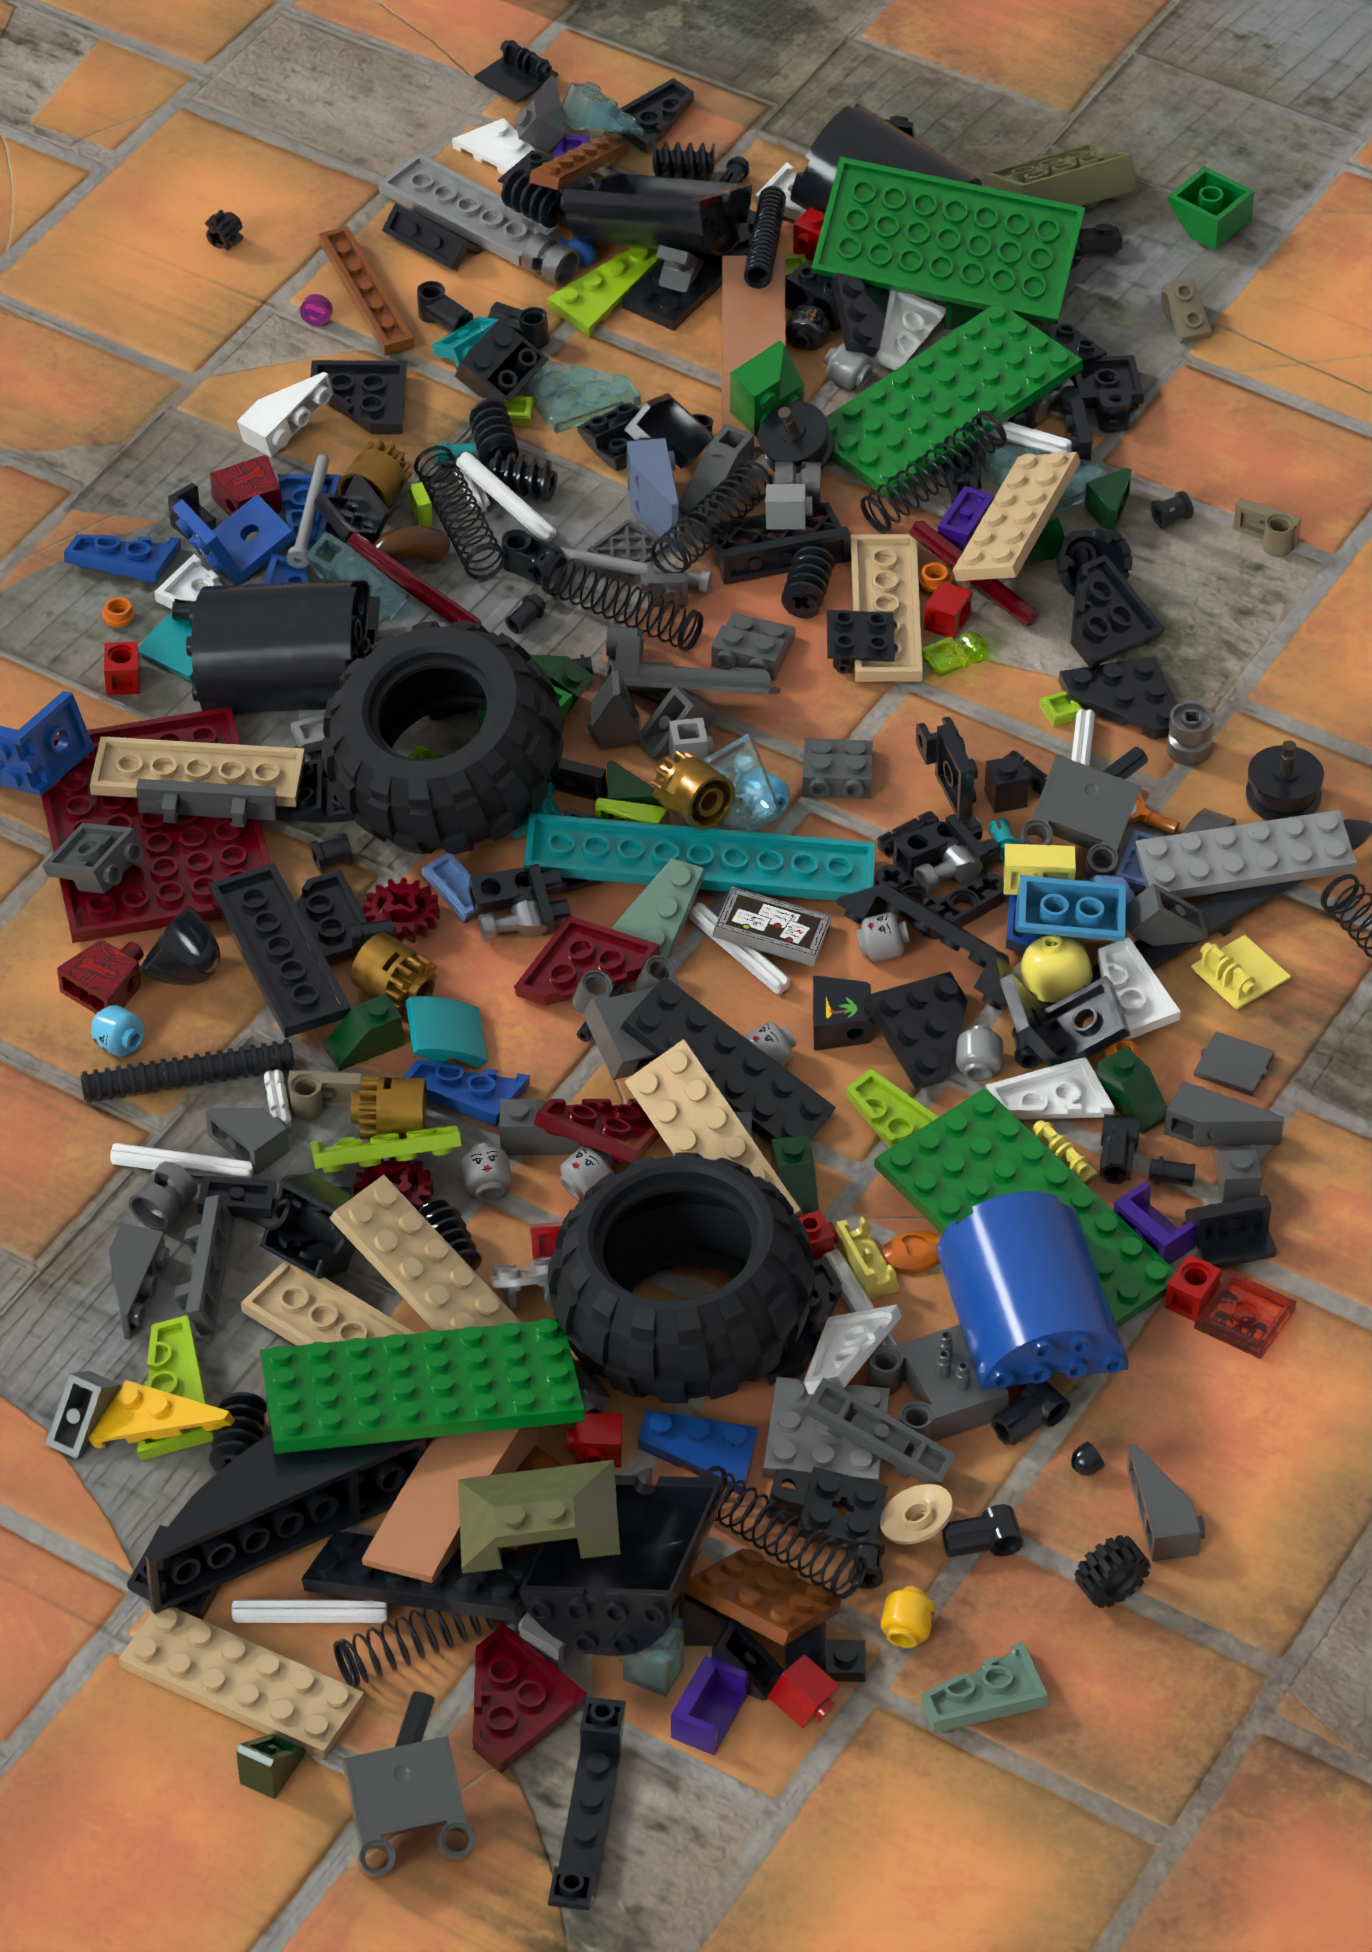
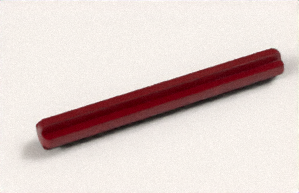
M916 521L909 530L910 536L952 569L955 567L963 553L960 549L924 521ZM998 579L967 580L1024 626H1031L1038 617L1036 609Z
M358 533L352 534L345 544L347 550L450 623L454 621L459 622V620L478 624L482 623L476 616Z

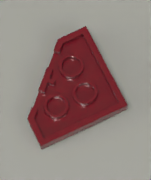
M568 916L514 985L516 996L544 1006L572 999L582 977L591 970H598L607 974L612 980L613 986L637 980L646 961L654 955L661 954L659 944Z
M549 1099L537 1111L534 1125L544 1128L551 1135L564 1136L577 1141L584 1148H593L606 1152L620 1162L637 1161L660 1136L645 1111L635 1104L634 1099H628L627 1104L611 1105L610 1099H583L581 1105H565L564 1099Z
M503 1624L479 1643L475 1651L473 1750L500 1773L584 1706L587 1693L506 1624Z

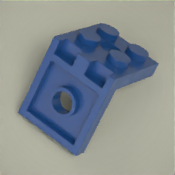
M258 494L213 531L183 499L172 507L180 518L175 522L187 537L192 536L188 540L191 546L199 555H208L205 560L217 574L224 572L234 585H240L271 559L272 553H279L297 538L293 530ZM258 532V535L253 540L245 541L250 533Z
M62 691L19 730L0 726V786L42 796L95 749L73 693ZM59 732V741L58 744L55 746L54 739L56 734Z

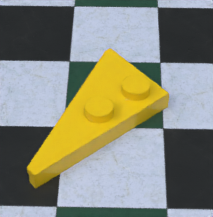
M125 1380L88 1440L93 1447L99 1449L105 1448L106 1441L126 1439L130 1444L141 1442L147 1438L154 1440L183 1435V1429L202 1426L205 1431L218 1430L224 1426H231L235 1419L227 1410Z

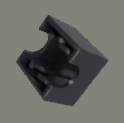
M313 1173L282 1180L276 1199L278 1201L286 1200L285 1209L278 1222L265 1229L260 1247L318 1279L346 1272L355 1246L329 1218L336 1209L354 1196Z

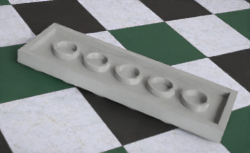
M417 153L378 183L379 193L517 266L522 265L521 256L523 249L534 234L542 232L554 239L559 236L558 225L548 229L540 223L534 222L531 218L523 216L522 213L514 211L513 208L505 206L501 195L420 153Z
M1340 810L1135 841V852L1146 889L1154 883L1179 898L1356 872L1357 864Z

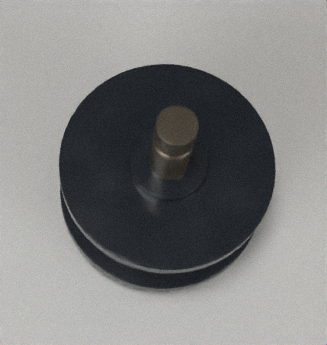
M796 401L782 404L769 412L759 427L758 442L773 472H775V462H793L796 467H800L802 462H821V469H823L833 455L834 438L828 427L827 420L822 411L810 403Z
M1287 740L1282 745L1261 750L1251 759L1248 767L1249 781L1246 786V801L1257 815L1267 820L1314 814L1318 810L1321 803L1324 769L1320 761L1313 754L1296 747L1295 742Z

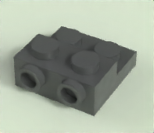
M732 613L727 625L721 626L711 647V666L725 670H731L734 667L762 668L770 674L771 680L775 681L795 639L796 627Z
M805 738L802 796L871 799L873 741Z
M81 823L42 867L47 877L73 880L78 891L104 894L113 885H118L121 882L126 869L141 860L144 848L134 828Z

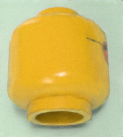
M907 1586L903 1590L893 1591L886 1598L880 1620V1628L887 1636V1640L893 1645L902 1648H913L929 1638L935 1617V1605L920 1588Z

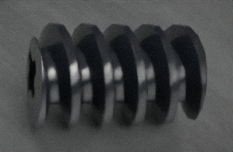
M664 141L661 150H658L656 142H653L652 170L655 176L662 177L663 173L666 172L667 177L674 178L676 172H678L679 178L686 179L688 173H690L692 180H698L700 173H702L704 181H710L712 174H714L715 143H713L710 152L706 151L704 143L700 144L696 152L691 142L688 143L685 151H682L680 142H676L673 151L670 150L668 142Z
M518 168L514 169L509 173L502 186L501 199L504 205L513 208L514 211L522 213L523 216L531 218L534 222L540 223L548 229L557 226L566 214L561 209V191L529 183L530 174H524L523 170Z
M488 399L476 404L470 412L469 423L481 463L488 468L490 460L495 456L498 449L503 450V459L505 460L510 452H514L517 461L519 449L517 448V440L515 439L506 404L499 399Z
M498 449L487 468L514 493L517 491L521 496L529 494L533 499L542 497L543 501L549 502L557 487L558 474L557 471H552V461L547 460L544 467L540 468V459L537 457L533 459L531 465H528L527 455L523 454L519 462H516L515 453L510 452L505 460L503 459V450Z
M807 546L798 550L793 556L790 572L787 576L781 602L789 614L800 618H810L819 613V608L824 602L829 578L835 565V559L826 549L818 546Z
M441 1199L431 1201L422 1206L418 1212L473 1271L478 1269L482 1262V1257L477 1251L476 1244L471 1240V1234L466 1229V1223L461 1218L460 1211L450 1206L447 1201Z
M236 1392L225 1396L219 1403L218 1408L229 1411L235 1421L231 1426H224L214 1430L209 1463L216 1472H219L240 1454L259 1442L263 1436L267 1403L257 1394Z

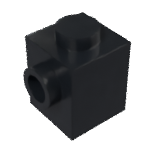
M1015 755L986 761L984 790L994 814L1027 808L1028 788L1033 787V779L1030 769L1028 767L1024 768L1020 756Z

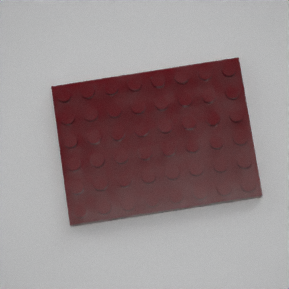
M231 706L87 730L95 749L41 796L53 854L81 823L134 828L144 851L141 860L124 871L121 882L118 885H113L104 894L78 891L73 880L59 878L72 943L171 927L170 924L173 919L187 906L194 908L205 921L222 918L209 893V883L271 864L260 820L247 819L245 828L232 827V818L179 815L176 824L163 823V814L139 813L138 798L91 795L90 782L101 737L241 745ZM56 735V736H55V739H54V745H55V746L58 744L59 735Z

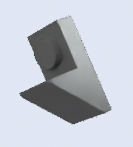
M659 245L656 257L664 261L659 285L680 292L689 291L702 270L705 261L689 252Z

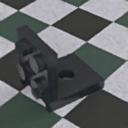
M1012 973L1000 979L1016 1032L1048 1067L1083 1057L1089 1058L1131 1035L1113 982L1107 976L1100 978L1046 1009L1040 1005ZM1094 1016L1093 1021L1088 1026L1082 1028L1084 1020Z

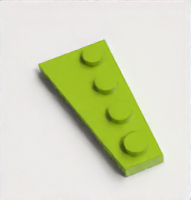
M631 247L547 297V308L590 337L595 332V326L600 321L605 322L611 316V310L617 304L622 305V298L660 263V259L649 249Z
M871 1068L846 1088V1098L889 1149L938 1118L936 1114Z
M456 1125L408 1131L406 1133L407 1138L400 1139L397 1133H384L371 1137L368 1143H363L362 1139H356V1137L340 1138L339 1142L334 1143V1146L324 1147L323 1140L311 1141L310 1144L315 1169L323 1168V1172L331 1173L344 1170L345 1164L359 1162L360 1167H370L381 1164V1159L395 1157L396 1161H408L416 1159L418 1157L417 1153L432 1151V1155L450 1154L454 1152V1147L461 1146L460 1132Z
M185 1315L152 1324L147 1360L149 1368L148 1380L145 1381V1386L207 1404L192 1324L188 1316ZM202 1426L183 1429V1435L155 1440L147 1438L138 1442L137 1454L140 1461L208 1443L214 1439L213 1430L205 1431Z

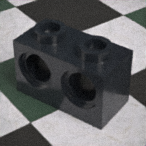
M803 263L786 277L785 307L792 311L802 305L820 307L829 317V330L835 333L841 328L831 284L833 278L811 273L812 266Z

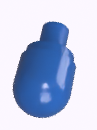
M561 237L558 238V243H563L579 252V265L589 266L596 261L597 249L592 243L579 241L577 238H572L570 241Z

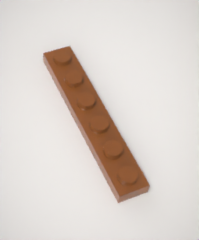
M604 132L602 135L592 138L590 141L580 144L577 148L568 150L567 153L557 156L555 159L531 170L529 183L559 190L628 154L630 141L620 139L621 136L617 133Z
M345 226L319 233L321 247L384 355L413 348V335L349 227Z

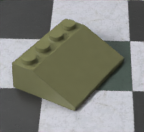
M1093 142L983 173L985 181L991 188L1085 208L1096 207L1100 205L1101 200L1108 198L1110 200L1126 198L1128 192L1138 190L1132 154Z

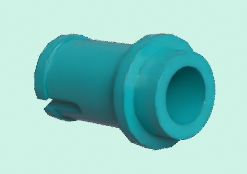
M442 441V444H436V446L449 448L456 461L464 452H468L476 458L474 454L476 453L475 443L447 444L446 441ZM436 450V454L447 453L442 450ZM438 456L436 457V462L450 461V457Z
M998 818L1001 829H998L996 821L993 820L988 826V832L992 839L1000 845V859L1005 861V844H1018L1019 840L1013 836L1008 820Z

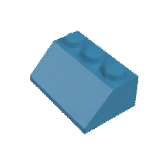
M1020 875L1015 914V930L1017 932L1114 941L1125 940V884Z

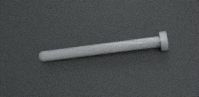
M321 454L317 457L295 546L291 547L287 553V563L297 569L307 567L311 555L307 549L318 509L314 505V501L318 493H322L330 461L326 454Z
M561 547L567 561L574 559L575 563L578 564L584 563L588 566L635 575L647 574V563ZM654 565V574H663V572L660 569H658L656 565ZM665 567L667 570L671 572L681 571L674 568ZM703 569L702 573L684 572L687 573L688 585L698 586L699 592L709 593L713 571Z

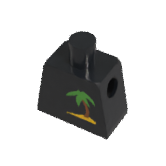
M813 976L814 1050L868 1044L871 1041V1027L875 1021L863 1003L867 996L871 994V985L868 982Z

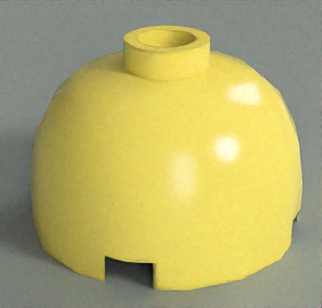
M1043 936L1028 946L1021 961L1023 986L1028 991L1037 994V999L1043 1002H1058L1077 992L1084 985H1090L1092 981V967L1087 951L1072 937Z

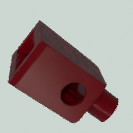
M267 455L210 473L212 499L229 516L256 494L276 514L281 511L280 489Z
M98 941L57 968L60 992L95 1014L111 1005H118L124 1008L141 986L138 962L144 957V953L140 946L132 941L128 942L120 950L106 941Z

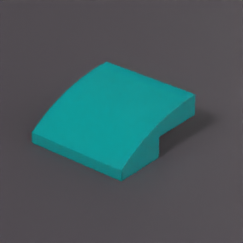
M171 612L152 630L140 645L139 655L192 683L194 682L192 656H188L186 652V639L192 635V626L189 620H173Z
M410 996L405 1001L414 1054L439 1063H445L452 1057L478 1069L488 1061L479 1007L457 1000L431 996Z

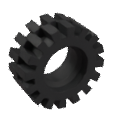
M1117 1535L1115 1540L1112 1537L1108 1538L1103 1546L1101 1543L1095 1546L1096 1551L1093 1553L1089 1551L1085 1555L1087 1560L1080 1561L1078 1564L1079 1570L1075 1571L1076 1583L1093 1605H1097L1099 1608H1104L1105 1605L1107 1607L1114 1606L1116 1600L1120 1603L1125 1600V1595H1133L1136 1592L1134 1588L1136 1586L1141 1587L1144 1583L1142 1578L1148 1577L1150 1573L1148 1571L1151 1568L1149 1560L1127 1535L1125 1537Z

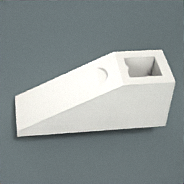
M322 372L257 400L237 420L243 442L272 458L281 448L287 445L290 438L301 427H304L322 406L328 403L333 395L328 374Z

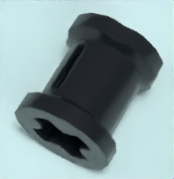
M1179 491L1174 497L1164 501L1157 499L1151 503L1152 517L1155 523L1162 529L1168 527L1170 522L1181 518L1187 520L1192 518L1194 514L1192 502L1185 491ZM1174 507L1175 510L1170 512L1169 509Z
M345 833L339 834L338 838L321 843H318L317 840L310 842L311 854L318 871H323L325 866L345 861L346 864L353 862L351 846Z
M865 1536L854 1539L850 1546V1553L857 1551L864 1555L867 1560V1571L859 1588H876L883 1583L884 1573L880 1569V1559L885 1553V1546L877 1538ZM858 1558L853 1560V1567L849 1570L848 1578L853 1573ZM860 1562V1566H859V1569H858L856 1575H855V1576L853 1577V1579L850 1581L851 1584H853V1582L855 1581V1579H856L857 1576H858V1573H859L860 1568H861V1562Z

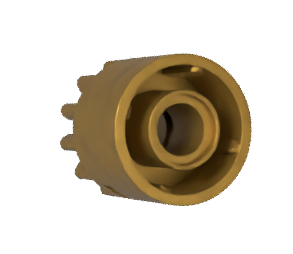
M381 439L376 444L369 441L338 480L337 492L340 495H345L354 475H361L388 508L412 476V473L408 470L412 464L404 460L405 453L395 448L393 443L384 445Z
M676 751L674 759L665 757L664 763L655 770L657 773L656 779L652 780L651 785L656 790H654L652 796L659 800L660 804L693 827L700 830L712 828L720 823L730 811L735 796L732 781L689 751L685 754Z
M382 932L371 937L358 952L352 965L351 980L355 986L375 998L387 994L398 1012L406 1015L405 1001L410 996H432L435 989V980L437 979V975L433 972L437 966L415 950L389 934Z
M362 1076L361 1090L352 1091L350 1110L351 1124L360 1125V1139H370L377 1134L397 1133L400 1139L407 1138L406 1133L408 1131L426 1129V1078Z

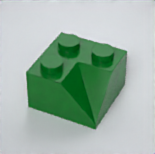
M1204 166L1168 196V203L1190 238L1213 250H1217L1252 220L1255 191Z
M780 340L730 372V412L754 436L758 434L763 419L773 409L789 402H804V382L784 343Z

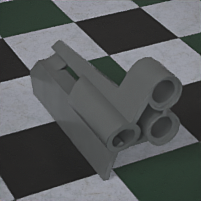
M608 626L606 640V656H608L607 678L611 672L618 670L628 691L669 693L674 686L685 690L780 694V688L771 686L770 674L762 668L734 667L731 670L678 667L674 666L673 663L642 662L644 649L643 629Z

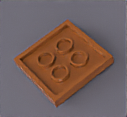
M743 1548L690 1577L684 1593L783 1646L837 1615L841 1600L824 1591L822 1586L809 1584L798 1578L797 1574L791 1569L777 1567L764 1560V1557L759 1552Z

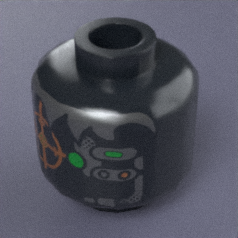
M798 306L787 323L785 329L786 338L792 346L798 349L817 350L823 344L829 332L830 320L827 314L818 306Z

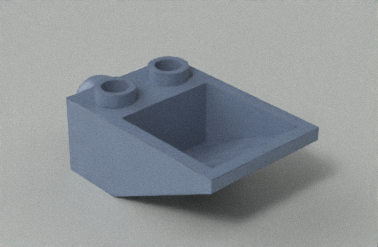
M666 438L627 441V492L631 512L656 537L661 538L679 520L675 479L672 474V470H675L674 451H668ZM671 533L670 537L675 538L674 533ZM670 544L674 553L679 552L674 546Z

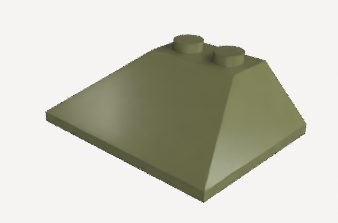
M614 1460L458 1479L463 1574L502 1569L501 1547L577 1538L581 1559L621 1554Z

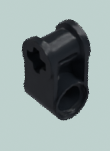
M513 529L507 531L502 537V551L505 554L503 568L538 585H541L542 581L540 574L544 573L547 564L553 556L557 554L565 555L556 544L546 542L523 530ZM562 558L558 559L554 564L552 572L562 566Z

